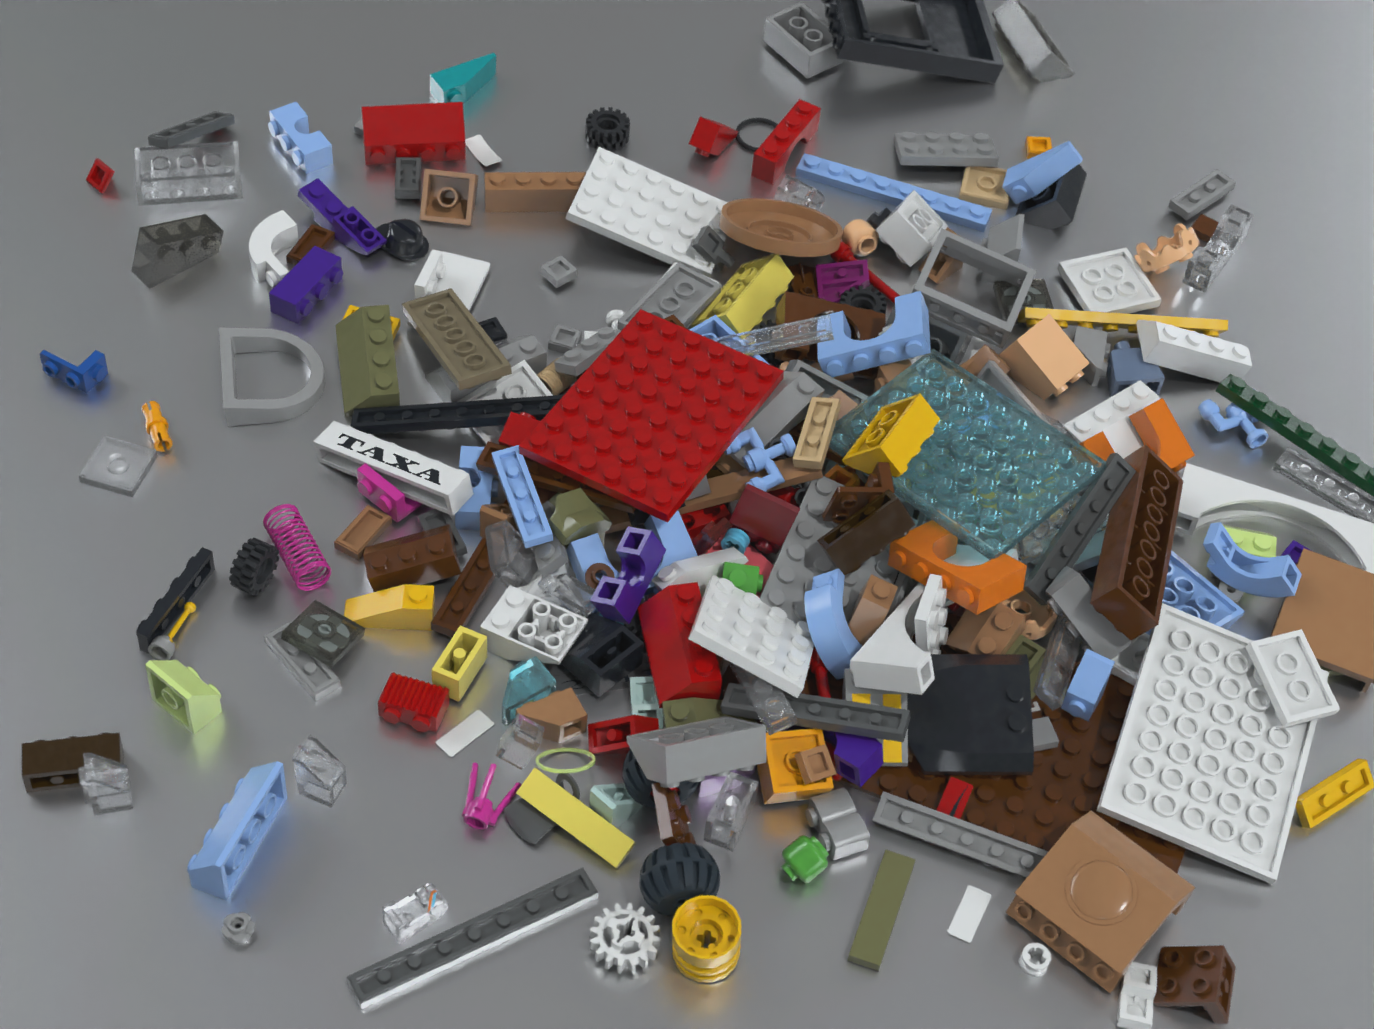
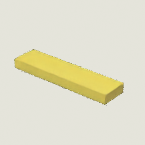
M535 767L516 792V794L617 869L636 844L634 840Z

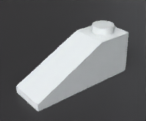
M735 547L673 562L671 565L662 568L658 575L652 579V582L659 592L669 585L698 582L701 597L703 598L707 584L712 576L722 577L724 562L745 564L749 560Z

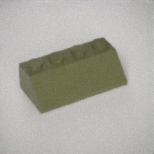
M389 305L360 307L335 325L345 417L353 416L354 409L400 406Z

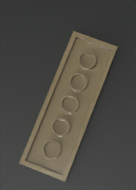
M452 288L402 303L403 313L459 390L471 389L476 385L491 380H499L503 376L512 374L511 364Z

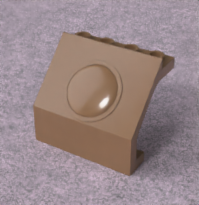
M1089 811L1070 825L1014 892L1016 896L1006 913L1098 985L1111 993L1116 989L1133 960L1171 913L1177 915L1181 911L1196 887L1093 811Z

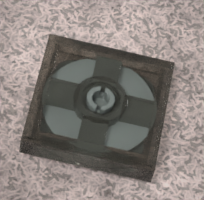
M1033 279L1021 310L1025 307L1054 309L1044 279ZM994 281L993 290L1003 321H1007L1020 287L1006 281ZM1018 317L1015 321V324H1026L1023 322H1018Z
M315 600L282 631L281 639L332 668L364 636L366 628Z

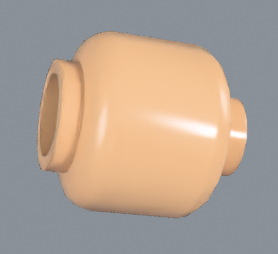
M855 219L844 227L842 241L852 248L854 255L865 257L875 250L878 245L879 236L877 231L867 221Z

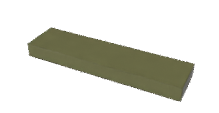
M885 849L847 961L879 971L916 859Z

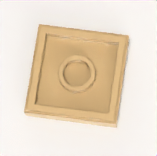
M966 166L958 199L1007 210L1010 197L1002 188L1007 170L996 167Z

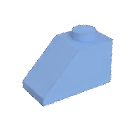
M1087 649L1066 692L1061 709L1089 722L1103 696L1115 661Z

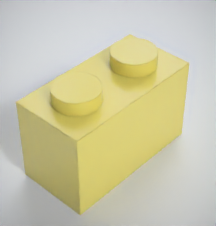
M460 625L432 668V684L442 686L443 688L447 687L449 689V698L460 702L487 659V636Z

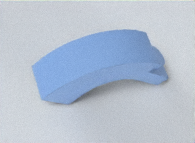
M1221 522L1210 524L1203 545L1210 554L1206 566L1216 577L1239 591L1255 596L1270 598L1295 596L1302 574L1289 555L1277 557L1252 555L1238 547Z
M839 568L814 576L812 590L805 592L804 596L806 620L812 641L822 662L836 680L844 677V670L850 669V660L862 647L852 634L844 615L843 590L845 575Z

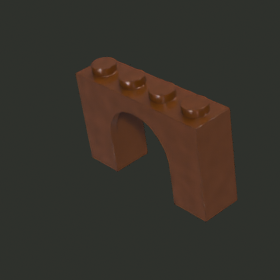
M786 291L777 304L775 359L788 362L797 359L803 361L810 348V327L817 325V317L843 311L851 329V339L869 340L878 337L879 333L883 331L882 328L886 327V314L875 312L871 309L857 308L848 304L827 301L823 298H814L797 292ZM879 366L853 372L852 374L856 377L875 381Z

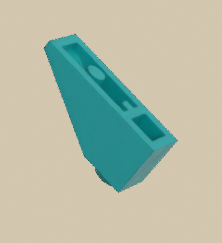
M491 53L430 74V94L438 103H466L496 75V54Z

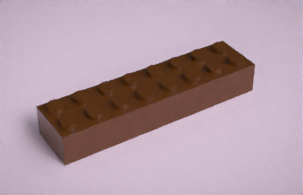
M1146 444L1124 458L1136 472L1109 512L1090 604L1098 613L1106 617L1117 631L1123 633L1131 641L1159 624L1184 481Z

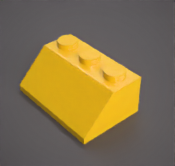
M920 393L882 406L842 461L845 465L867 474L872 473L878 462H889L891 476L899 477L908 469L907 464L921 451L920 446L934 433L933 428L940 418Z

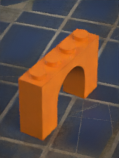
M1163 398L1129 416L1143 444H1146L1174 472L1185 468L1186 460L1195 456ZM1103 431L1068 449L1088 486L1109 455L1115 453Z
M938 517L910 530L904 537L895 539L890 543L889 566L925 586L930 574L941 575L942 588L947 590L946 598L976 615L1023 591L1027 565L1005 553L976 566H959L943 561L956 554L959 529Z

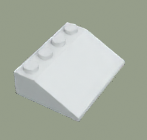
M1140 380L1062 426L1056 447L1067 457L1072 456L1068 449L1103 431L1114 452L1124 459L1144 446L1129 416L1160 400V397Z

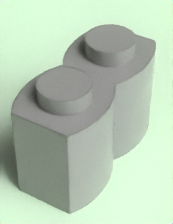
M844 787L809 799L808 809L805 811L808 824L816 828L819 833V842L833 860L868 849L870 834L862 817L857 812L850 794Z

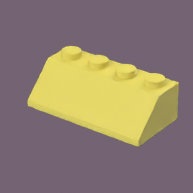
M771 254L742 264L722 287L721 293L701 312L691 324V327L693 328L716 315L745 341L751 335L750 331L752 328L762 322V316L765 312L775 306V300L778 296L788 290L789 287L787 285L794 278L793 274L779 254Z

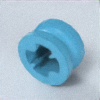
M737 528L728 529L725 537L721 540L722 549L735 547L742 554H744L750 544L749 536Z

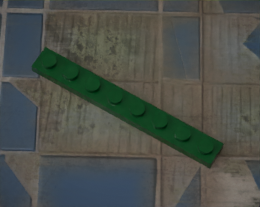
M1230 374L1219 384L1216 389L1217 393L1374 497V468L1361 461L1356 454L1346 451L1335 440L1325 437L1316 431L1311 424L1302 422L1293 416L1287 408L1278 406L1269 400L1267 395L1248 386L1243 379Z

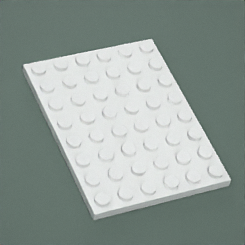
M1162 603L1159 624L1151 630L1096 811L1269 884H1273L1278 877L1317 719L1283 728L1246 649V646L1253 640ZM1321 669L1326 680H1328L1329 672Z

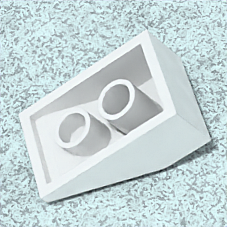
M913 190L878 226L876 231L880 240L884 244L890 245L896 251L897 258L911 267L934 246L941 228L946 230L948 225Z

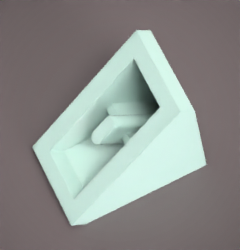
M624 783L594 785L590 790L589 808L616 828L620 827L643 806L630 796Z

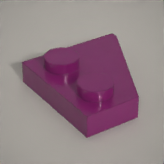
M867 259L816 265L819 298L838 303L845 290L850 291L851 287H855L858 290V286H863V289L870 286Z

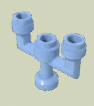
M1211 399L1203 401L1198 407L1200 415L1204 420H1209L1218 432L1241 426L1248 435L1246 443L1252 449L1263 445L1269 437L1264 429H1256L1253 423L1259 422L1258 419L1234 403H1231L1226 408V417L1228 419H1224L1219 413L1220 408Z
M754 427L739 433L724 452L726 455L739 452L742 446L750 443L753 449L747 451V455L742 457L749 472H759L765 469L768 475L762 478L754 477L747 483L766 492L768 489L785 482L775 462L771 459L784 453L789 457L794 456L796 445L791 435L787 433L781 436L779 444L764 449L762 440Z

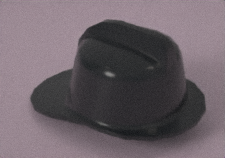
M393 220L376 228L387 240L386 244L380 248L399 259L407 261L419 260L428 252V240L423 235L421 227L412 220Z

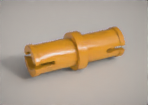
M149 401L152 410H149L147 403L142 406V413L146 419L145 428L152 437L154 448L159 452H164L163 442H165L167 450L173 445L168 433L169 425L162 416L158 402Z

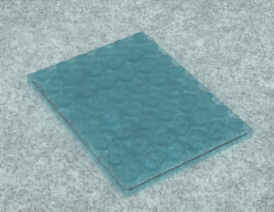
M932 349L931 353L925 354L836 421L829 448L844 457L882 406L920 393L940 420L933 428L934 433L920 446L921 451L907 464L908 469L899 477L895 478L892 476L895 494L989 560L995 559L1004 553L1006 554L1091 483L1107 465L1106 461L935 349Z

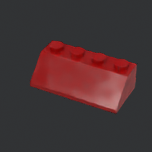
M463 102L362 107L366 165L396 164V157L421 158V162L466 160Z
M698 582L669 585L637 608L659 708H662L663 701L685 698L720 700L722 677L716 654L688 639L702 601Z

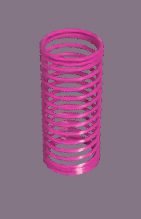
M282 504L271 509L264 517L263 526L279 551L280 557L290 572L296 587L299 590L310 591L324 585L330 578L331 568L323 557L308 527L305 525L298 509L291 504ZM284 508H291L277 513L267 525V521L272 514ZM290 511L295 512V514H288L279 518L277 521H275L271 528H269L274 518H276L280 514ZM289 516H294L293 519L284 521L277 528L273 529V527L282 519ZM290 536V537H289L288 539H286L285 541H282L283 538ZM305 544H309L307 547L300 549ZM296 545L291 550H287L289 547ZM307 549H311L309 552L302 554ZM314 553L313 556L304 559L305 557H307V556H309L310 554ZM313 558H317L315 561L306 564L307 562L311 561ZM304 559L300 563L295 564L298 560ZM306 564L304 567L298 568L300 565ZM319 566H323L316 574L300 578L302 575L315 571ZM326 567L325 573L318 579L308 583L299 582V580H308L319 575ZM316 583V584H314V585L306 586V587L300 586V585H309V584Z

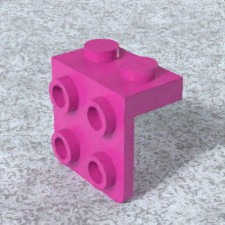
M366 463L357 469L358 491L383 512L390 515L397 523L422 505L420 502L405 497V494Z

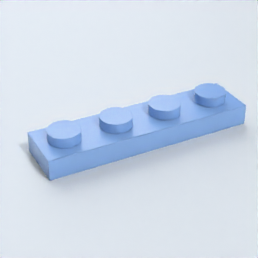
M519 445L492 452L494 466L525 549L553 541V533L523 455L519 454Z

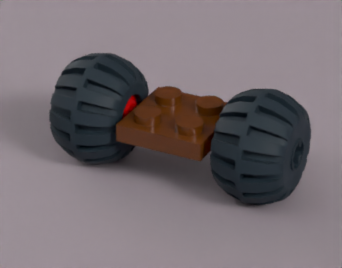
M630 749L623 763L622 779L627 792L637 803L645 807L656 808L660 838L665 846L654 850L645 859L640 870V891L652 910L661 915L674 917L677 909L687 900L699 895L716 896L720 886V872L717 863L706 849L696 844L694 836L689 832L688 824L692 822L689 808L686 804H681L692 796L699 782L681 781L678 787H661L659 782L646 778Z

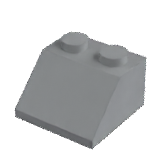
M1018 214L991 227L988 238L982 239L981 246L1018 262L1025 215ZM982 271L981 281L1012 286L1011 283Z

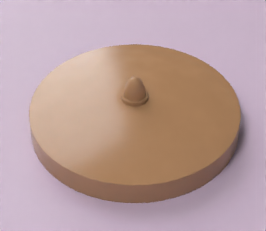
M748 198L728 202L722 207L719 221L721 230L737 242L758 250L786 256L818 257L832 254L839 249L843 234L840 224L824 213L802 205L772 199Z

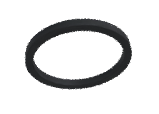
M750 118L741 122L736 130L740 132L744 126L751 123H764L774 128L778 124L765 118ZM738 132L736 140L739 145L746 150L755 152L758 148L746 144L740 138Z

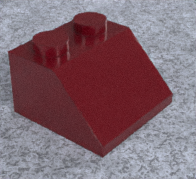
M747 483L726 525L725 531L730 528L741 529L749 536L750 542L755 544L759 551L766 554H777L800 508Z

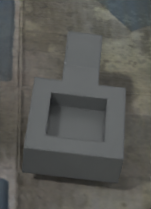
M709 225L701 228L692 247L708 263H714V268L720 272L725 265L728 268L732 267L736 260L722 248L725 242Z

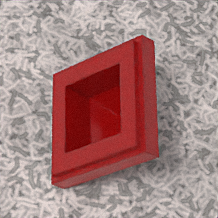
M96 158L86 181L100 193L104 194L115 171L99 158Z

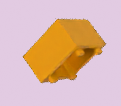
M813 728L766 733L767 763L757 765L764 804L809 800L811 797L830 792L834 788L832 776L805 785L794 756L799 752L824 745L825 740L822 729Z

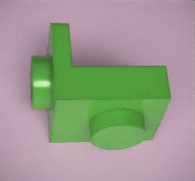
M730 562L723 563L721 578L731 581L740 590L756 595V592H761L763 586V575L759 574L760 567Z

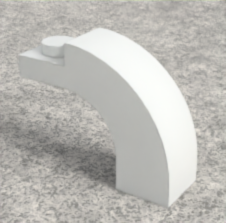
M284 210L274 213L260 222L253 230L249 240L253 276L258 283L267 280L271 287H275L289 273L276 256L298 242L297 224Z

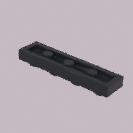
M202 547L196 556H192L188 560L182 574L172 581L169 591L163 598L157 600L152 613L146 620L140 622L136 635L141 651L149 654L148 647L157 636L166 635L184 611V605L187 602H191L214 572L215 566L212 551Z

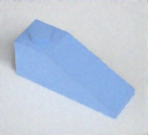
M1067 141L1008 168L1002 188L1015 204H1019L1041 193L1081 163L1083 158L1072 143Z

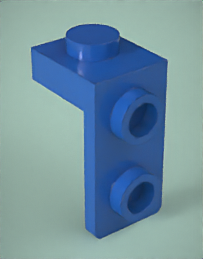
M46 350L40 353L42 369L48 376L56 377L71 388H77L85 393H88L97 383L103 381L108 374L105 354L97 350L78 367Z

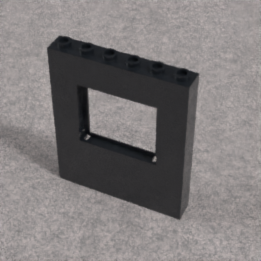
M821 0L825 6V17L828 18L829 33L832 34V46L835 48L837 59L988 83H996L1004 67L984 0H903L915 3L925 40L870 32L862 0Z

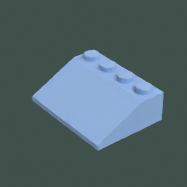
M1171 550L1162 603L1226 630L1243 616L1245 611ZM1150 629L1149 631H1147V632H1145V633H1147V634L1150 635L1152 629Z

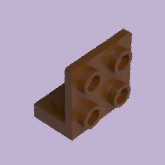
M878 462L872 473L869 474L864 487H837L822 514L823 521H833L840 524L888 489L895 493L889 462Z
M1224 945L1162 947L1157 968V989L1153 999L1154 1005L1203 1006L1215 1024H1228L1236 967Z

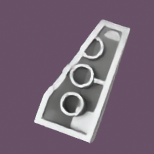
M784 371L783 380L741 432L754 427L764 444V449H768L773 439L781 438V436L787 434L806 418L812 397H822L824 389L805 372ZM748 443L742 446L739 452L729 455L742 467L746 468L742 457L747 455L746 452L752 450L753 447Z

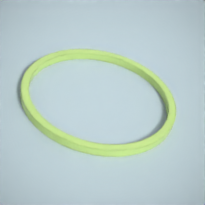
M579 748L550 749L536 757V765L540 769L553 773L584 771L591 768L596 761L593 753ZM556 752H578L592 758L589 764L574 769H554L546 767L539 762L542 757Z

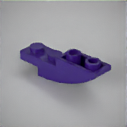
M319 178L298 190L297 196L314 212L313 220L321 227L334 231L335 239L343 245L367 256L386 244L387 240L354 206L347 208Z

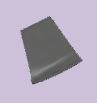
M568 773L558 774L555 783L564 788L563 781L566 780L572 787L573 796L579 800L580 791L574 778ZM523 798L512 802L504 808L506 819L512 829L522 839L532 844H537L547 832L558 825Z

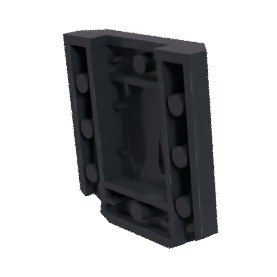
M931 654L935 676L934 681L922 695L907 693V710H910L908 748L917 759L923 775H1032L1034 743L1030 671L1027 654Z

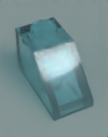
M536 656L528 661L518 663L510 670L502 703V723L504 726L515 721L517 708H520L527 702H535L545 698L556 691L557 681Z

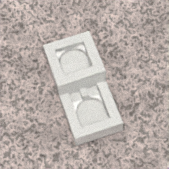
M1132 962L1120 983L1117 1026L1127 1029L1152 1028L1153 999L1157 989V967Z

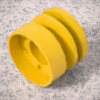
M699 895L687 900L677 909L672 920V958L677 969L687 978L699 983L716 982L726 978L735 969L740 958L741 919L736 909L726 900L713 895ZM704 944H708V948H703Z

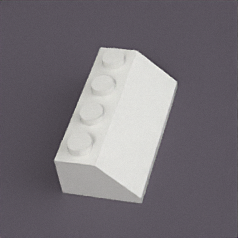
M1138 320L1136 322L1144 362L1217 382H1222L1230 374L1242 379L1252 367L1249 349L1242 344L1232 343L1157 321Z

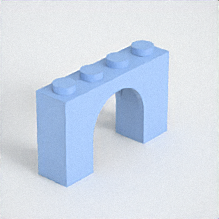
M917 291L895 297V320L892 326L880 336L869 340L851 339V329L843 311L817 317L818 362L823 373L836 377L931 353L929 312L922 292Z
M678 510L668 523L652 515L648 517L644 523L646 529L652 530L666 549L653 578L658 575L662 568L671 565L673 562L698 556ZM596 533L572 541L566 549L569 561L592 613L599 611L590 601L594 591L585 582L587 569L595 563H604L613 570L615 578H618L620 575L610 563L600 537ZM596 573V578L600 581L604 575ZM652 580L644 596L653 592L656 595L659 592Z

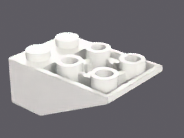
M509 585L481 624L480 634L487 636V651L506 660L560 664L588 623V619Z

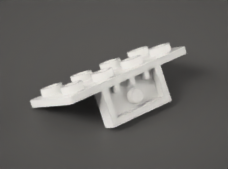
M432 249L415 283V299L452 288L470 312L490 270V263ZM407 319V325L413 327V325Z

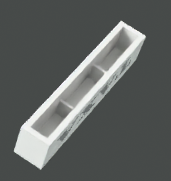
M333 421L313 441L320 463L357 477V469L366 463L405 494V497L454 516L473 495L469 473H466L464 470L453 468L443 464L441 461L430 459L420 455L418 452L407 450L395 443L387 442L372 434L356 430L349 425Z

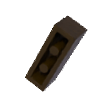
M888 489L817 541L836 569L839 568L846 575L857 571L862 563L870 557L882 553L886 546L895 539H900L907 535L916 524L900 499Z
M100 733L84 737L70 736L65 739L36 740L30 743H22V778L26 792L124 782V751L120 733Z

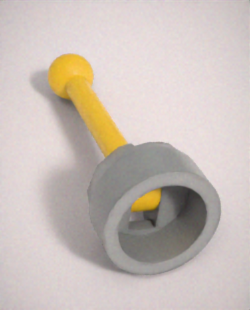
M187 602L184 605V612L169 634L157 636L151 642L148 652L154 659L170 660L175 651V642L172 639L188 615L195 612V603Z

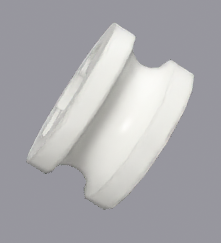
M1040 943L1028 944L1024 947L1019 959L1021 969L1030 976L1038 977L1043 975L1051 961L1050 951ZM1034 955L1040 957L1041 960L1040 962L1037 961V963L1034 964L1030 962V958H1033Z

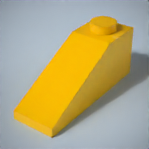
M403 584L346 599L343 624L346 627L433 631L431 630V622L435 612L434 586Z

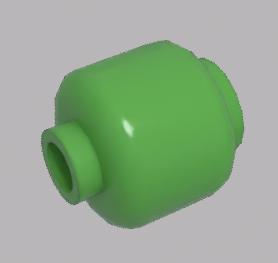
M801 835L782 851V858L785 864L781 868L792 881L799 878L802 882L809 883L828 867L826 858L829 856V853L815 836L809 838Z

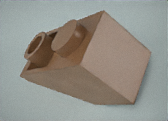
M570 687L563 691H554L545 698L535 702H527L520 708H517L515 727L520 732L560 743L587 732L588 714Z

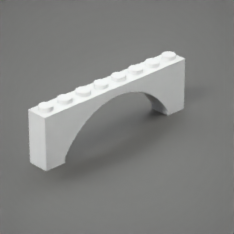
M1186 463L1181 477L1184 481L1175 531L1192 536L1195 530L1205 525L1229 518L1256 517L1286 523L1312 535L1332 550L1343 563L1374 574V523Z
M957 544L956 554L943 561L959 566H976L1003 553L1018 560L1017 549ZM918 583L850 660V671L853 674L855 687L922 695L934 681L935 676L931 653L922 651L912 641L915 633L914 618L925 590V585ZM946 598L943 608L955 602Z

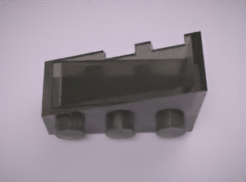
M206 214L140 227L131 271L150 289L219 253L224 231Z

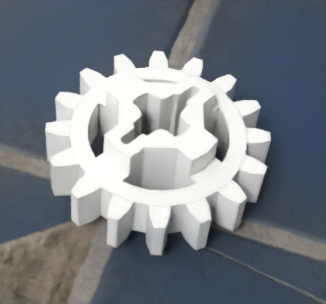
M616 903L615 911L611 912L609 909L604 908L603 918L595 916L594 927H590V950L596 951V961L605 959V969L608 970L612 965H616L617 972L620 974L624 967H628L631 973H635L637 964L645 969L648 965V958L655 960L657 949L660 948L661 942L659 937L660 926L654 925V915L644 916V907L634 911L632 903H629L626 909H622L619 903ZM603 936L606 937V942L611 945L610 947L606 945Z

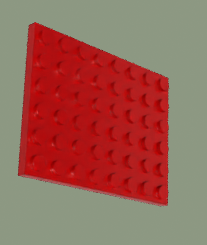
M640 309L519 445V454L668 523L784 378V371Z

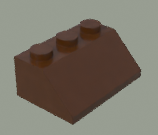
M450 524L365 547L363 554L367 578L373 592L403 584L423 585L461 574Z

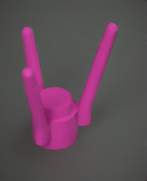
M474 762L472 764L466 805L462 816L464 817V822L474 829L485 830L488 824L495 826L498 816L516 795L521 786V783L517 782L497 808L493 810V803L486 796L496 770L495 763L490 765L480 795L475 800L473 799L478 774V763Z

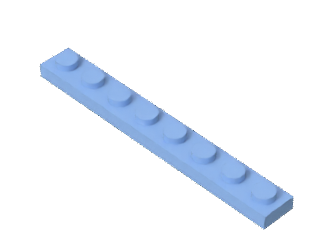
M806 153L803 154L796 168V176L898 206L915 190L942 220L982 232L985 231L992 213V209Z

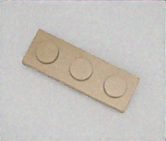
M812 397L793 456L794 467L823 468L841 408L840 399Z

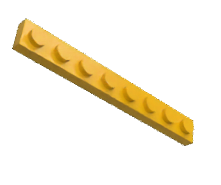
M1029 307L1020 310L1018 314V322L1026 323L1027 327H1033L1050 314L1062 329L1068 328V325H1078L1092 329L1093 327H1102V331L1116 332L1118 328L1128 329V333H1138L1136 322L1138 320H1148L1173 325L1216 338L1219 337V334L1228 330V320Z

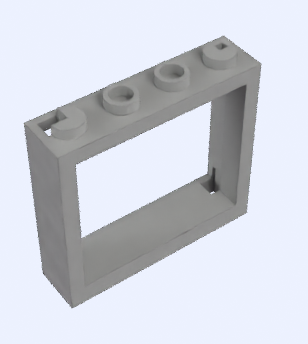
M941 228L912 293L922 292L930 317L1003 349L1037 270ZM939 252L1020 287L1007 321H1003L924 285ZM998 332L1002 334V337L996 335L995 333Z

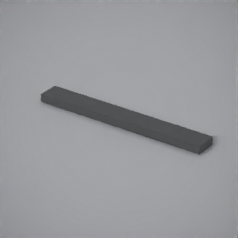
M581 868L347 976V983L360 1008L363 1009L597 899L598 891L584 868Z

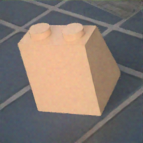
M1050 314L999 354L1011 368L1007 375L1043 400L1051 394H1054L1055 397L1059 396L1068 388L1066 382L1070 381L1072 384L1084 375L1082 369L1089 364V361Z

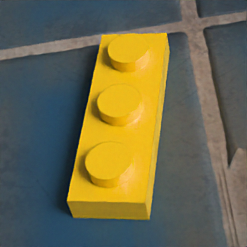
M1356 759L1298 796L1295 807L1302 827L1313 828L1374 788V781L1367 760Z

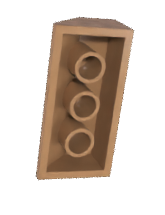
M484 172L485 212H568L586 172Z

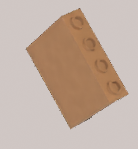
M1303 548L1296 563L1302 575L1295 596L1284 597L1270 637L1302 629L1318 664L1364 682L1362 692L1366 693L1371 683L1374 684V574Z

